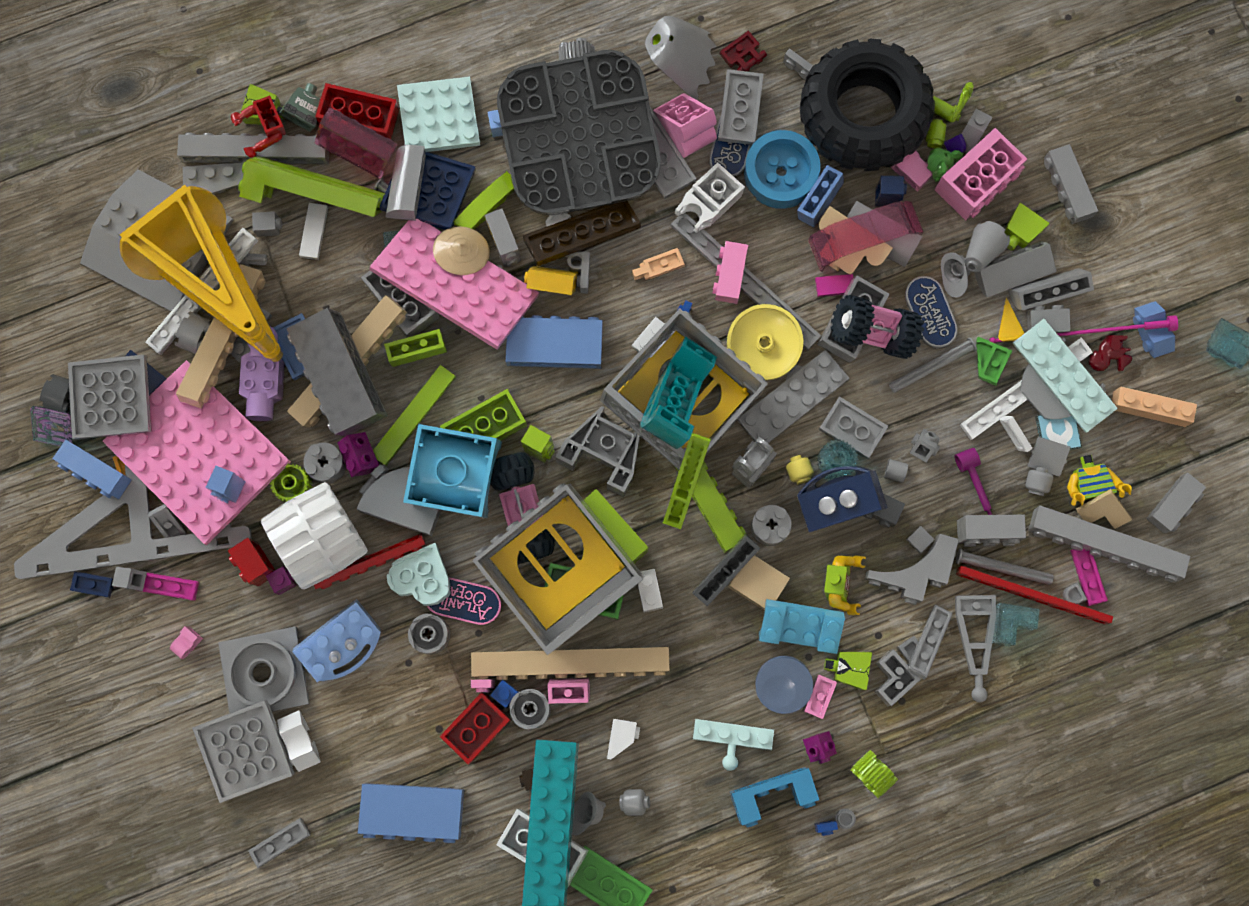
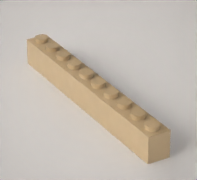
M669 647L554 650L549 655L545 651L471 653V677H476V680H488V677H496V680H508V676H516V680L528 679V676L536 675V679H547V675H555V679L567 678V674H575V678H587V674H595V677H606V673H614V677H626V673H634V676H646V672H654V676H665V672L670 671Z

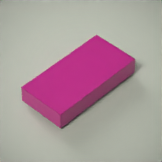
M853 274L816 277L817 297L843 295L854 278Z

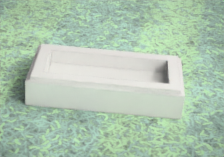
M1004 416L999 419L1018 451L1028 452L1032 449L1013 416Z

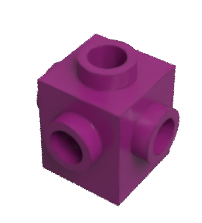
M830 731L803 739L810 762L819 761V764L831 761L830 757L837 754Z

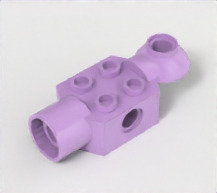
M270 326V328H271V330H272V332H273V334H274V336H275V338H276V340H277V342H278V334H277V332L275 331V329ZM248 344L250 352L241 356L239 394L246 399V418L253 421L273 420L274 403L283 399L285 363L282 359L278 362H273L265 358L258 350Z

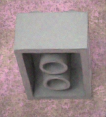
M965 515L957 520L958 544L964 543V547H974L980 543H983L985 547L995 546V544L1003 543V546H1015V544H1019L1021 540L1026 538L1025 515Z

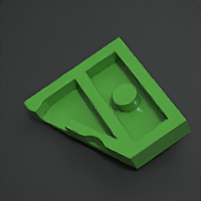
M977 337L978 379L996 386L1012 350Z

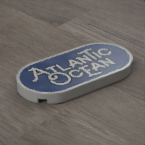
M720 117L716 129L717 139L712 145L709 164L712 168L718 162L735 177L744 171L750 145L718 141Z
M921 276L913 279L907 286L905 301L909 311L916 312L922 317L921 320L924 322L922 325L924 332L921 334L923 335L922 341L936 349L947 347L957 335V324L939 282L931 277Z

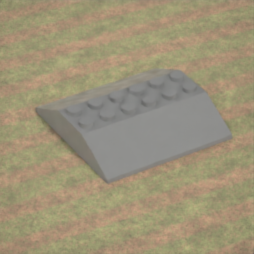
M137 170L111 195L96 219L80 264L172 311L185 295L164 279L149 280L134 274L121 257L120 239L122 237L120 234L176 192L177 189ZM227 215L224 235L233 222V218ZM201 249L184 262L182 266L199 278L208 260Z

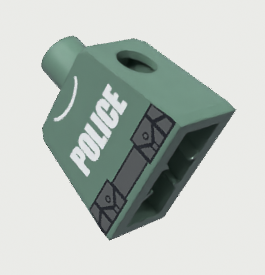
M307 83L305 89L298 87L278 115L309 132L313 130L317 124L315 116L320 102V98L315 96L317 87L311 83Z

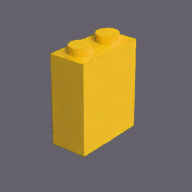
M533 266L528 272H525L524 283H527V289L572 295L576 291L578 272Z

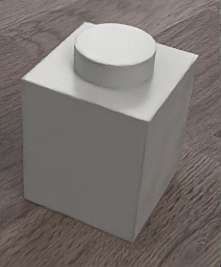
M275 211L252 213L253 232L257 237L280 235L279 229H282V220Z
M116 567L112 586L143 591L147 572Z

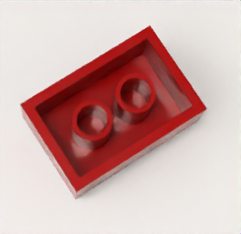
M481 692L439 737L469 765L512 720L485 693Z

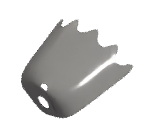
M664 16L658 20L645 40L647 52L651 60L692 98L698 99V86L710 83L706 71L709 67L715 66V61L710 51L711 48H716L717 46L708 37L710 32L677 17ZM659 34L661 36L660 42L653 45L651 43L652 38ZM670 35L674 37L673 41H669Z

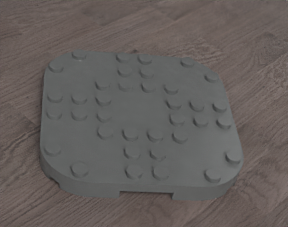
M601 50L585 53L583 56L549 63L543 61L524 65L509 73L502 85H500L497 95V108L512 183L519 200L531 211L542 215H558L630 201L643 196L656 182L661 158L649 105L645 77L640 66L634 60L624 55V53L616 50Z

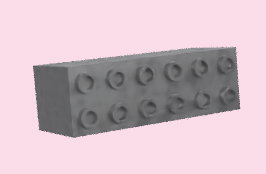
M326 308L286 328L289 333L287 335L288 340L295 346L297 351L295 355L305 368L303 370L304 375L313 386L311 388L312 393L319 399L321 403L319 405L320 410L324 416L326 415L329 421L327 425L332 433L347 436L388 416L340 312Z

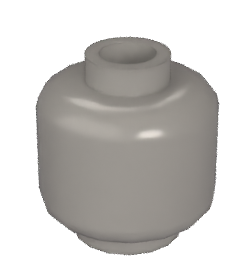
M1036 467V470L1028 472L1025 487L1029 489V493L1044 496V493H1049L1051 490L1053 475L1048 473L1046 468Z
M628 789L624 791L623 795H620V810L624 811L627 816H642L645 814L646 808L650 807V798L646 796L642 789Z

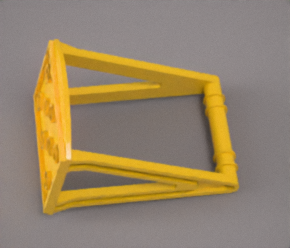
M183 185L120 234L122 237L120 239L121 257L134 274L149 280H166L258 350L265 358L273 362H278L282 359L283 352L224 235L227 221L226 212L222 203L213 193L200 187H187ZM202 249L220 284V289L213 290L184 268L182 264Z

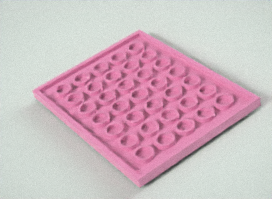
M186 360L149 396L151 432L107 436L103 442L203 544L208 545L291 461L215 387L212 386L209 392V400L207 403H204L202 409L180 402L176 392L190 366V363ZM215 466L234 472L245 481L236 503L232 501L224 503L210 495L211 491L206 488Z

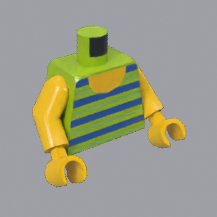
M1092 455L1080 457L1082 468L1073 471L1067 485L1073 506L1076 505V502H1080L1081 506H1083L1085 500L1094 499L1110 489L1114 494L1119 491V497L1124 498L1125 492L1131 495L1132 487L1129 484H1124L1105 464L1094 465Z

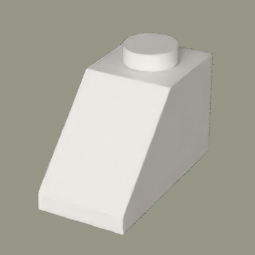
M613 719L607 759L611 760L633 744L634 739L639 738L640 727H636V722Z

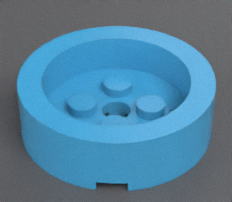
M788 130L769 132L758 138L749 149L744 168L746 186L756 199L766 206L779 209L797 206L804 201L819 177L820 159L813 144L801 134ZM782 167L786 171V175L779 176L776 170Z

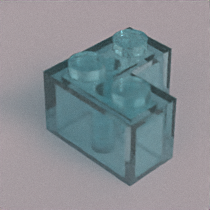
M1005 603L996 604V620L992 644L1014 646L1016 644L1017 628L1026 630L1038 628L1040 609Z

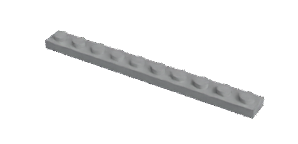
M686 213L679 215L671 223V227L716 268L718 264L721 265L722 258H719L720 248L723 246L704 229L696 233L694 228L697 223ZM744 266L740 290L757 305H776L791 313L801 327L803 347L808 351L820 339L821 335Z

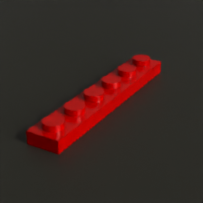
M421 533L357 559L338 573L315 584V590L318 588L326 589L338 580L343 582L349 579L352 574L365 573L369 570V567L374 565L376 567L382 566L386 563V560L394 558V560L399 559L408 551L416 552L423 548L425 539Z

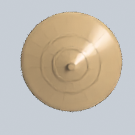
M468 227L446 229L437 236L433 244V255L436 262L441 268L455 275H470L478 272L486 265L490 255L486 239L479 232Z

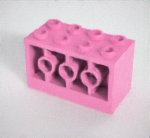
M994 128L941 177L935 191L966 221L970 217H976L984 205H989L998 193H1002L1011 181H1015L1020 176V173L1025 168L1024 163L1027 161V158Z

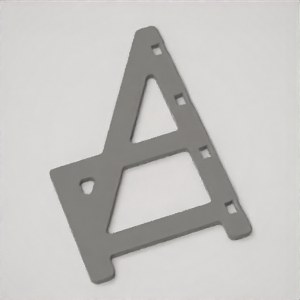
M125 465L126 476L132 479L120 499L111 496V498L104 495L16 560L14 571L16 578L29 579L232 548L247 537L252 539L251 530L246 526L231 527L230 522L208 545L203 544L195 534L153 539L151 519L148 516V512H150L148 487ZM128 504L131 530L130 543L68 552V547L121 506ZM228 537L229 543L218 545V538ZM168 546L169 552L158 554V547ZM108 555L109 561L98 563V556ZM48 564L49 570L38 572V565Z

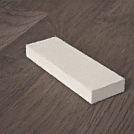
M309 203L299 252L300 258L319 260L328 213L327 205Z

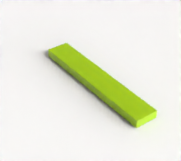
M441 365L437 368L374 448L373 452L380 463L385 466L388 465L417 428L418 424L421 423L456 378L454 374Z

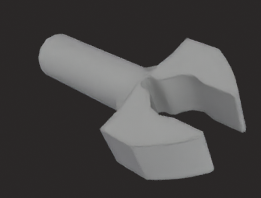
M384 464L374 469L370 479L359 490L360 493L364 495L366 490L377 479L387 474L389 469Z

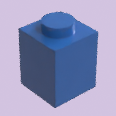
M502 680L490 696L502 706L508 708L511 700L519 691L505 680Z

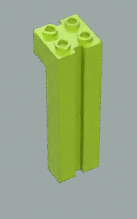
M261 156L253 157V159H248L243 163L242 173L244 174L238 186V191H240L239 197L262 203L263 198H272L274 188L372 217L382 212L379 206L385 194L383 192Z

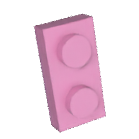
M818 675L813 686L811 698L806 704L804 712L823 719L837 682Z
M471 680V688L476 689L478 693H488L490 689H495V680Z

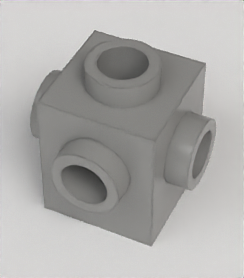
M923 428L920 435L916 433L911 441L913 447L910 454L927 463L931 455L935 456L940 448L938 445L940 438L934 432Z

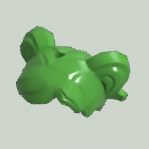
M939 147L930 151L927 169L932 172L935 182L939 181L956 162L963 158V153L959 150L949 152Z

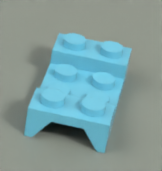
M766 599L764 618L759 631V641L779 644V641L817 647V651L837 654L845 621L844 612Z

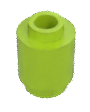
M934 119L931 122L928 134L926 135L927 146L930 148H941L945 142L947 125L942 120Z

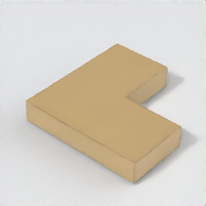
M1111 489L1083 504V506L1076 508L1084 521L1093 523L1105 516L1114 529L1132 520Z

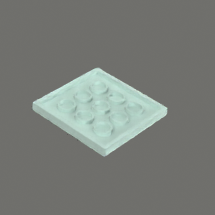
M470 77L397 85L405 145L424 146L425 152L480 146Z

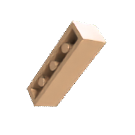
M1119 387L1115 390L1112 397V402L1118 408L1115 411L1183 427L1194 423L1197 408L1195 403L1125 387Z

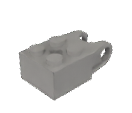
M760 437L748 445L744 452L745 455L743 457L740 455L732 466V475L748 489L774 461L777 455L774 449Z

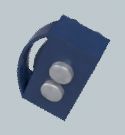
M843 466L826 470L812 478L797 495L809 532L888 508L876 470L873 471L858 466ZM843 470H854L856 472L855 476L834 478L819 488L816 487V483L834 472Z

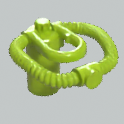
M966 83L960 95L958 105H955V107L934 96V113L952 123L959 121L961 118L960 113L973 92V83Z

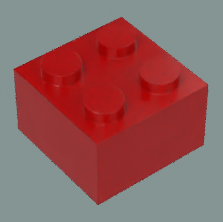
M247 537L228 550L231 555L228 557L230 562L235 567L238 566L241 571L239 575L245 583L248 582L250 585L259 587L268 581L266 575L275 571V568L257 541Z

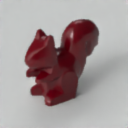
M1106 336L1099 345V350L1094 351L1090 355L1089 365L1095 371H1105L1109 367L1110 361L1116 360L1118 371H1123L1133 359L1131 355L1125 354V352L1131 351V348L1123 347V341L1127 340L1128 336Z

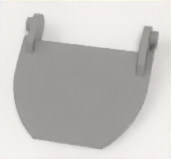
M1028 364L1021 381L1022 394L1044 419L1070 417V413L1030 364ZM1104 383L1100 384L1099 386L1105 392L1106 389L1104 387L1106 385Z

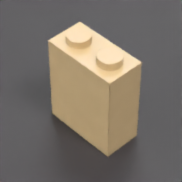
M754 555L730 581L729 588L765 611L766 599L776 601L790 578Z

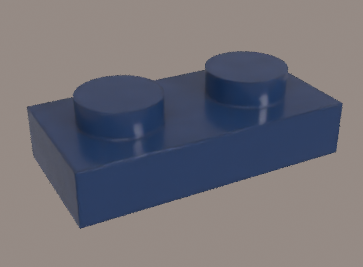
M74 571L70 591L110 598L113 589V578Z

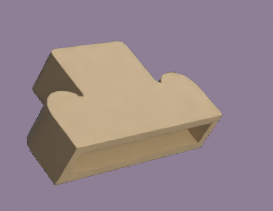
M829 206L819 222V228L823 233L833 234L822 250L821 256L830 261L829 266L837 271L842 269L848 274H853L864 256L867 257V261L871 265L878 266L884 262L893 247L831 206Z

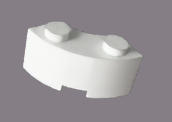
M299 710L277 720L279 734L289 753V761L298 772L321 762L315 741L311 742L307 732L310 729Z

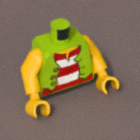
M836 556L832 564L827 565L824 590L826 598L831 607L847 611L848 615H860V613H857L856 608L861 607L859 603L849 604L847 601L851 566L865 568L864 565H861L862 559H866L864 556Z

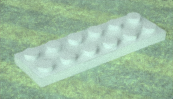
M1042 319L1013 342V345L1085 433L1118 409L1045 319Z

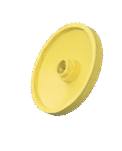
M760 304L744 310L735 318L728 332L727 349L729 348L734 351L739 360L748 363L751 370L763 376L765 381L774 380L789 373L798 363L803 350V334L798 321L787 310L776 305Z

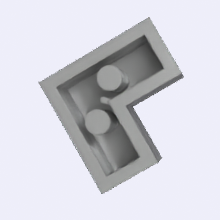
M894 649L889 650L875 663L888 677L874 691L887 706H892L921 680L918 676L907 671L908 665Z

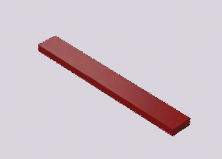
M964 566L958 567L956 571L957 576L1104 625L1112 623L1113 620L1111 615Z

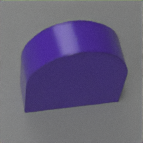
M962 134L944 142L949 152L959 150L964 153L966 151L967 145Z

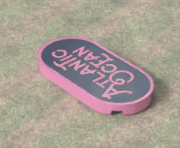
M450 577L449 597L437 605L427 606L431 612L439 616L477 625L491 623L499 616L501 611L499 595L492 588Z

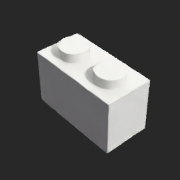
M655 569L641 571L645 577L638 583L643 613L663 609Z

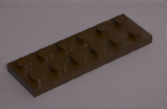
M628 201L604 205L523 235V241L537 266H541L641 228V222Z

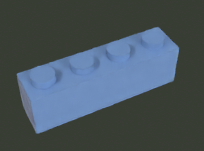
M66 439L52 458L59 463L57 465L59 468L66 472L70 469L73 471L72 476L81 481L83 478L86 479L87 482L85 484L95 490L99 487L102 489L100 493L108 498L114 496L120 499L132 479Z

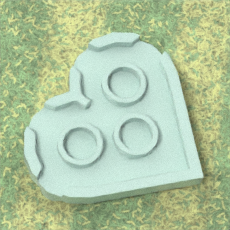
M436 543L405 555L392 563L393 566L389 569V574H387V583L399 596L413 595L424 606L437 605L449 597L450 579Z

